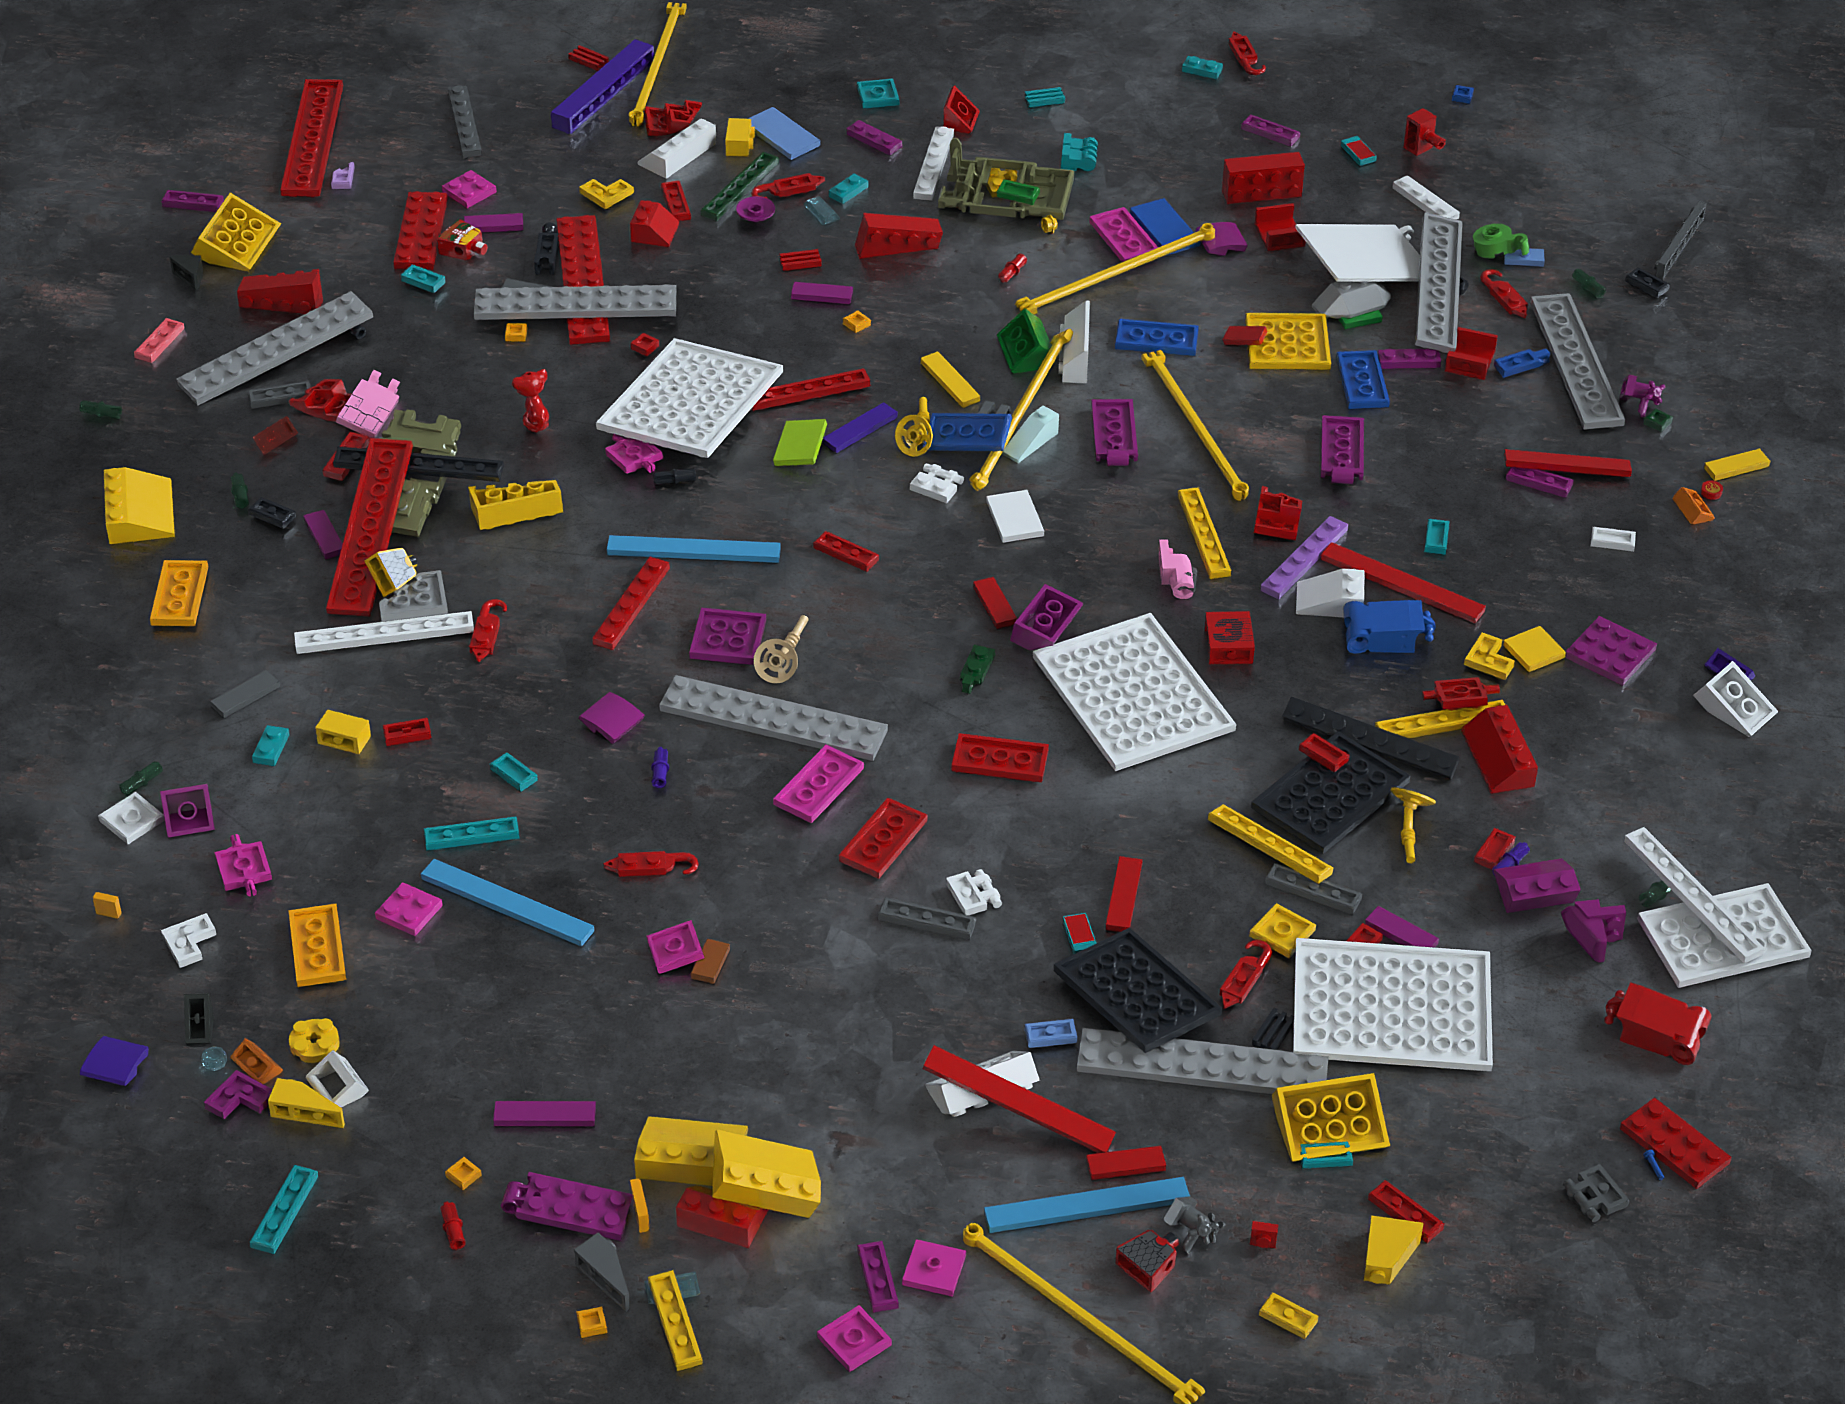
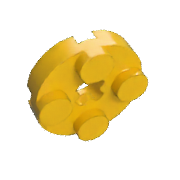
M327 1018L296 1022L289 1035L291 1053L294 1056H299L303 1062H321L332 1050L336 1052L339 1047L337 1028ZM317 1038L316 1043H311V1039Z

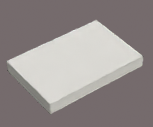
M1028 490L986 496L987 505L1002 543L1044 536V529Z

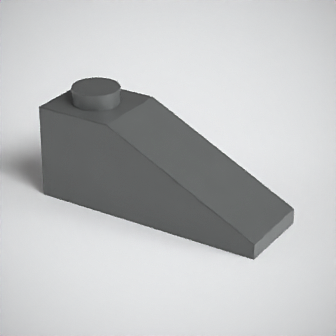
M597 1233L574 1249L575 1265L627 1312L630 1309L629 1293L616 1253V1247L610 1239H605L601 1234Z

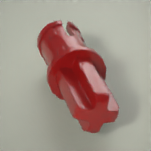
M1017 254L1012 261L1006 263L1005 268L998 275L1002 283L1008 282L1014 275L1019 274L1020 269L1027 263L1026 256Z
M446 1201L440 1207L444 1221L442 1227L447 1233L450 1248L458 1250L466 1244L462 1232L463 1222L458 1217L455 1203Z

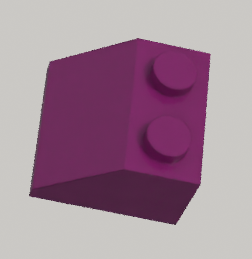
M208 784L160 791L168 837L215 830Z

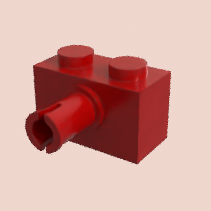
M1424 108L1408 115L1403 148L1416 156L1433 148V146L1438 150L1442 149L1445 146L1446 140L1435 134L1437 116Z

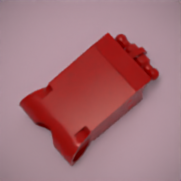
M1630 982L1626 994L1622 990H1618L1615 993V997L1607 1002V1016L1604 1018V1022L1607 1025H1611L1615 1017L1620 1019L1623 1025L1620 1037L1621 1042L1666 1057L1671 1055L1678 1063L1691 1065L1699 1051L1700 1039L1706 1033L1711 1021V1013L1703 1007H1688L1685 1002Z

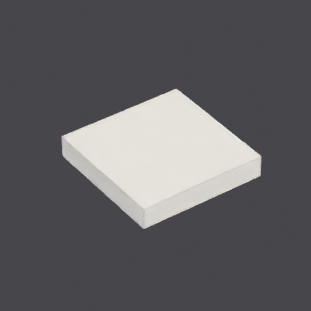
M136 792L98 815L99 821L127 844H130L165 821L164 814Z

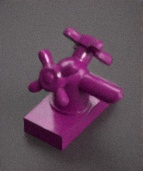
M1628 375L1623 379L1619 400L1628 401L1632 397L1639 398L1638 413L1641 418H1645L1649 400L1653 401L1655 405L1662 403L1660 396L1666 386L1664 384H1661L1659 387L1655 386L1654 381H1649V384L1637 382V376Z

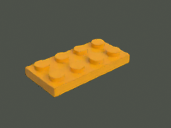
M164 560L150 616L151 626H195L208 571L207 561Z
M337 904L288 910L297 987L346 980Z

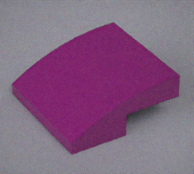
M1232 222L1210 223L1215 228V238L1210 241H1201L1208 253L1224 256L1228 249L1245 252L1248 246L1238 227ZM1201 226L1197 227L1195 231H1199Z
M609 692L581 714L578 719L594 734L599 731L609 742L614 744L642 721L645 715L627 700Z

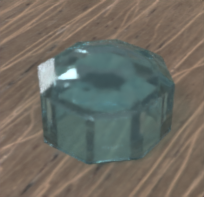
M212 1046L204 1050L201 1056L202 1064L206 1070L210 1071L224 1068L227 1062L226 1053L221 1047Z

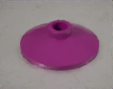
M753 196L741 200L737 204L736 212L742 219L763 221L774 214L775 205L767 198Z

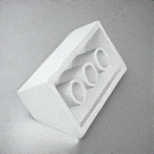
M702 118L640 159L638 165L667 179L716 144V125Z
M1084 301L1065 315L1064 324H1060V333L1067 329L1073 331L1072 338L1063 345L1059 352V361L1063 362H1059L1058 374H1063L1062 382L1087 383L1090 301Z
M1011 1051L977 1064V1066L1025 1089L1032 1088V1083L1039 1081L1031 1052ZM942 1078L925 1084L926 1089L940 1111L944 1114H951L952 1117L966 1113L965 1109L968 1107L980 1108L988 1104L986 1099Z

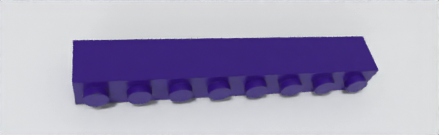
M634 39L551 111L552 128L572 134L651 64L654 57L653 45Z

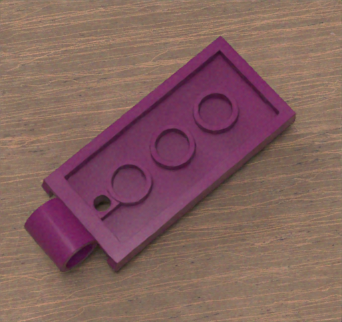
M1092 399L1091 409L1096 461L1107 459V466H1128L1129 459L1138 461L1133 399Z
M1322 415L1321 478H1325V475L1332 476L1331 483L1353 484L1354 477L1363 480L1364 418Z
M528 1172L527 1185L517 1181L507 1184L500 1206L504 1212L516 1214L517 1219L591 1235L599 1233L605 1238L621 1241L633 1200L632 1194Z

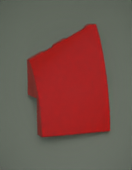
M685 100L683 106L665 103L664 109L645 106L644 118L648 136L669 135L685 129L691 124L700 110L702 102Z
M324 379L315 386L305 390V395L299 399L291 398L289 403L292 407L308 415L336 422L338 415L352 393L346 392L342 379Z
M1262 486L1254 533L1296 540L1303 501L1281 492L1278 494L1268 492V487Z

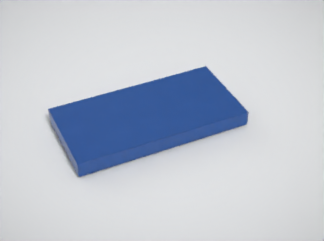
M1165 198L1130 207V214L1158 247L1194 233ZM1201 241L1167 255L1199 247L1201 245Z
M1119 319L1115 349L1154 353L1162 350L1166 354L1195 356L1199 326Z
M1377 350L1336 352V360L1348 409L1389 407L1390 400Z
M932 413L929 424L932 429L933 439L928 450L1004 451L1012 416L1011 414Z

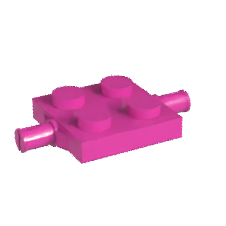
M614 434L612 437L616 443L605 448L606 456L626 474L642 467L651 473V471L655 470L653 463L663 459L662 451L654 444L632 438H623L617 434Z
M235 834L236 841L234 835L230 837L231 847L215 852L216 861L225 891L245 887L246 894L251 897V891L253 896L257 893L254 884L272 880L271 871L262 842L242 844L240 836Z

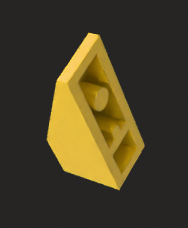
M277 1078L268 1099L271 1117L344 1128L345 1123L341 1107L303 1082Z

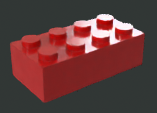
M1300 152L1224 159L1222 192L1226 203L1233 204L1302 197L1305 164Z

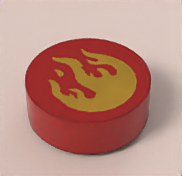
M1710 480L1702 484L1701 495L1706 499L1716 500L1722 496L1723 486L1719 482Z

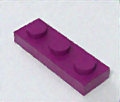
M860 120L847 128V135L888 155H892L902 148L901 140Z
M1429 348L1378 350L1381 369L1441 367L1440 353L1437 350Z

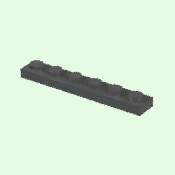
M457 85L449 87L448 93L463 158L482 156L467 86Z
M1699 201L1696 207L1691 208L1689 217H1685L1682 227H1679L1676 231L1675 238H1671L1668 248H1664L1661 259L1658 258L1654 269L1657 270V278L1661 280L1665 278L1703 221L1707 203Z

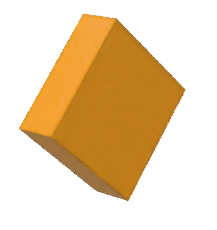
M856 311L843 318V325L857 333L871 326V320L860 311Z
M507 323L505 341L525 342L527 324Z
M100 892L94 894L93 902L96 914L118 919L122 913L118 896Z
M463 1157L445 1171V1176L461 1190H464L480 1178L482 1173L478 1167Z
M602 1307L576 1311L581 1338L607 1333Z

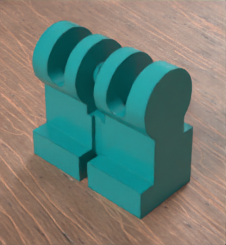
M1064 133L1060 169L1077 171V168H1080L1084 171H1092L1096 167L1097 140L1093 137H1086L1084 139L1071 138L1072 134Z

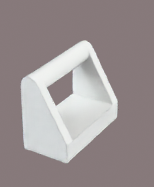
M334 1050L306 1075L307 1081L316 1092L339 1107L362 1098L369 1091L346 1058ZM336 1071L346 1086L332 1098L319 1079Z

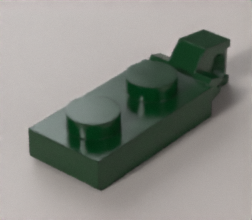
M974 644L960 673L963 693L970 694L975 684L982 685L995 657V649Z

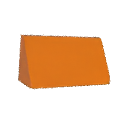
M1681 487L1673 496L1674 502L1690 524H1699L1715 519L1696 491Z
M246 1038L230 1056L244 1072L262 1084L267 1083L283 1071L264 1051Z

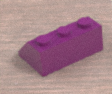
M1044 584L1014 623L1010 641L1029 651L1053 646L1082 608L1083 603Z
M1562 858L1494 869L1506 913L1573 903L1581 890L1574 869Z

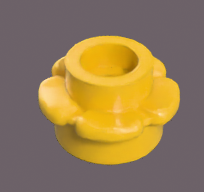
M1047 215L1041 220L1043 232H1051L1053 234L1054 230L1058 227L1056 218H1053L1052 215Z

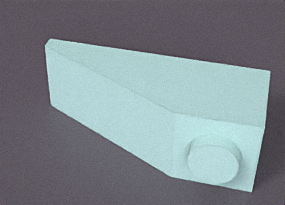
M1041 406L1023 423L1005 447L1002 455L1020 463L1058 434L1059 414L1045 406Z

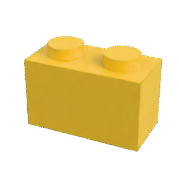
M729 118L725 139L726 156L749 157V150L753 149V138H755V127H752L751 119Z
M331 710L325 712L315 727L318 744L355 754H360L371 737L369 720Z

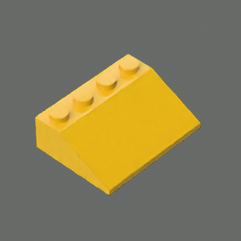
M229 193L197 239L191 253L193 255H200L201 259L209 264L249 272L281 223Z
M126 467L104 470L105 517L109 544L175 537L171 478Z
M1374 1073L1278 1087L1272 1094L1276 1119L1291 1162L1302 1161L1303 1157H1307V1159L1346 1154L1348 1151L1355 1153L1390 1147ZM1348 1141L1350 1145L1345 1148V1145L1305 1147L1306 1154L1301 1155L1300 1144Z
M648 1116L639 1137L634 1158L636 1179L713 1186L715 1131L721 1130L747 1136L748 1126Z
M715 1131L713 1198L806 1218L811 1217L820 1204L821 1180L813 1151L726 1131Z

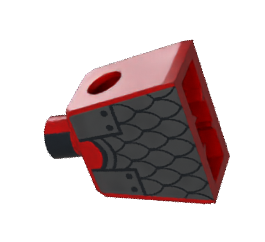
M1147 1230L1116 1248L1115 1264L1149 1292H1153L1174 1268L1176 1262L1175 1247L1179 1245V1240L1172 1232L1167 1233L1161 1238L1153 1230Z

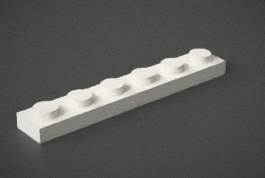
M935 127L913 192V199L933 200L950 149L949 144L954 136L953 128Z

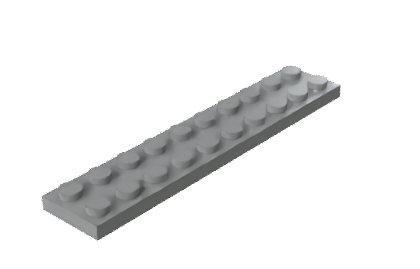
M1426 212L1422 218L1415 345L1443 353L1455 352L1457 346L1462 221Z
M667 284L476 289L474 320L676 316L677 290L676 285Z
M350 291L176 379L177 384L198 406L373 318L372 310Z
M1570 293L1531 296L1530 304L1583 429L1624 426V416Z
M675 675L660 703V711L819 749L828 745L849 756L874 761L888 731V724Z
M1083 1028L1077 1072L1273 1094L1278 1087L1327 1080L1329 1056L1302 1055L1289 1051L1176 1038L1144 1053L1122 1032Z

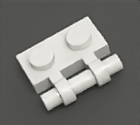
M926 463L923 471L928 474L919 472L910 483V490L948 503L957 492V485L954 483L961 485L964 477L958 475L956 471H947L941 469L939 465Z
M982 869L975 872V877H971L967 871L946 878V885L964 915H972L987 910V902L991 903L994 908H999L1002 905L998 890L992 887L989 875L985 874Z

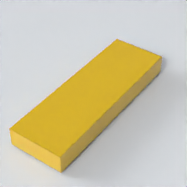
M1756 449L1706 462L1704 469L1716 481L1769 467L1770 460L1761 449Z

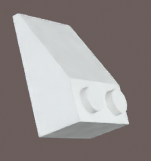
M1340 569L1297 582L1296 614L1344 618L1343 607L1346 603L1358 601L1364 604V570Z
M1733 661L1693 695L1707 712L1748 737L1752 736L1778 712Z

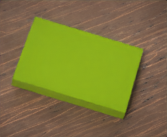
M826 419L786 421L773 459L774 466L815 464L827 427Z

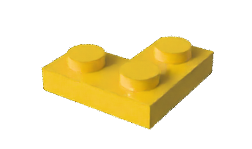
M592 179L581 185L579 192L602 208L607 209L632 195L634 187L622 179L607 187Z
M1482 632L1466 656L1464 665L1506 680L1514 667L1515 660L1497 654L1502 646V639Z

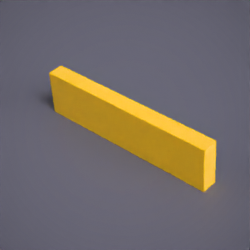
M939 352L921 358V364L962 408L980 402V395Z
M674 1271L649 1276L648 1283L676 1370L680 1371L702 1365L703 1360Z

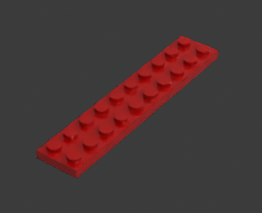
M305 79L280 189L281 196L320 197L343 90V80Z
M583 215L557 218L563 285L568 287L604 286L596 216ZM608 317L567 318L570 345L610 342Z
M370 438L326 606L327 614L371 616L378 586L364 560L377 552L386 551L388 548L413 449L412 441Z

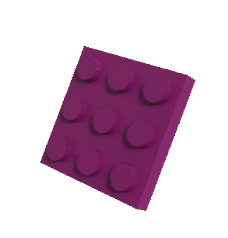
M701 607L689 651L690 659L754 665V655L761 644L766 624V614Z
M1599 616L1566 650L1565 658L1623 686L1656 650L1657 643Z

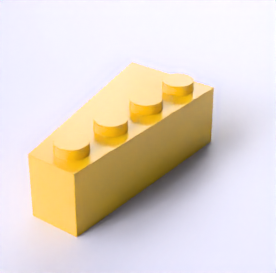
M556 480L528 482L527 486L509 483L508 487L495 488V485H486V489H476V486L468 487L471 509L480 530L492 529L502 525H512L516 522L534 520L544 516H554L563 512L561 490Z

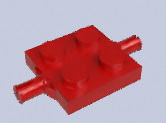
M1479 677L1434 681L1435 690L1422 691L1423 700L1437 699L1440 701L1442 708L1447 710H1457L1458 708L1465 707L1479 708L1487 706V694H1499L1500 687L1499 684L1485 685L1481 683Z

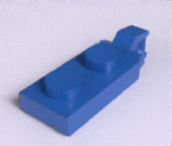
M1528 349L1495 359L1494 367L1505 378L1549 363L1550 352L1547 349L1536 352Z

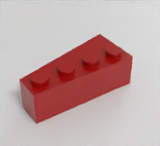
M864 213L855 247L859 259L938 249L943 231L939 220L934 218Z
M312 269L311 272L305 273L302 270L295 271V274L285 275L283 272L277 273L276 276L265 274L243 277L237 290L239 307L307 314L321 307L323 302L319 269Z

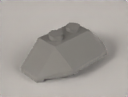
M1378 281L1333 282L1312 304V308L1317 314H1326V318H1352L1385 308L1391 298V294Z

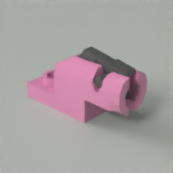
M1159 540L1158 558L1161 584L1171 585L1173 595L1177 598L1188 599L1192 597L1193 592H1195L1198 570L1191 567L1187 555L1173 554V548H1169L1168 540Z

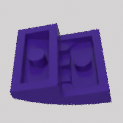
M103 1036L88 1054L80 1069V1075L126 1086L137 1075V1066L148 1056L149 1047Z

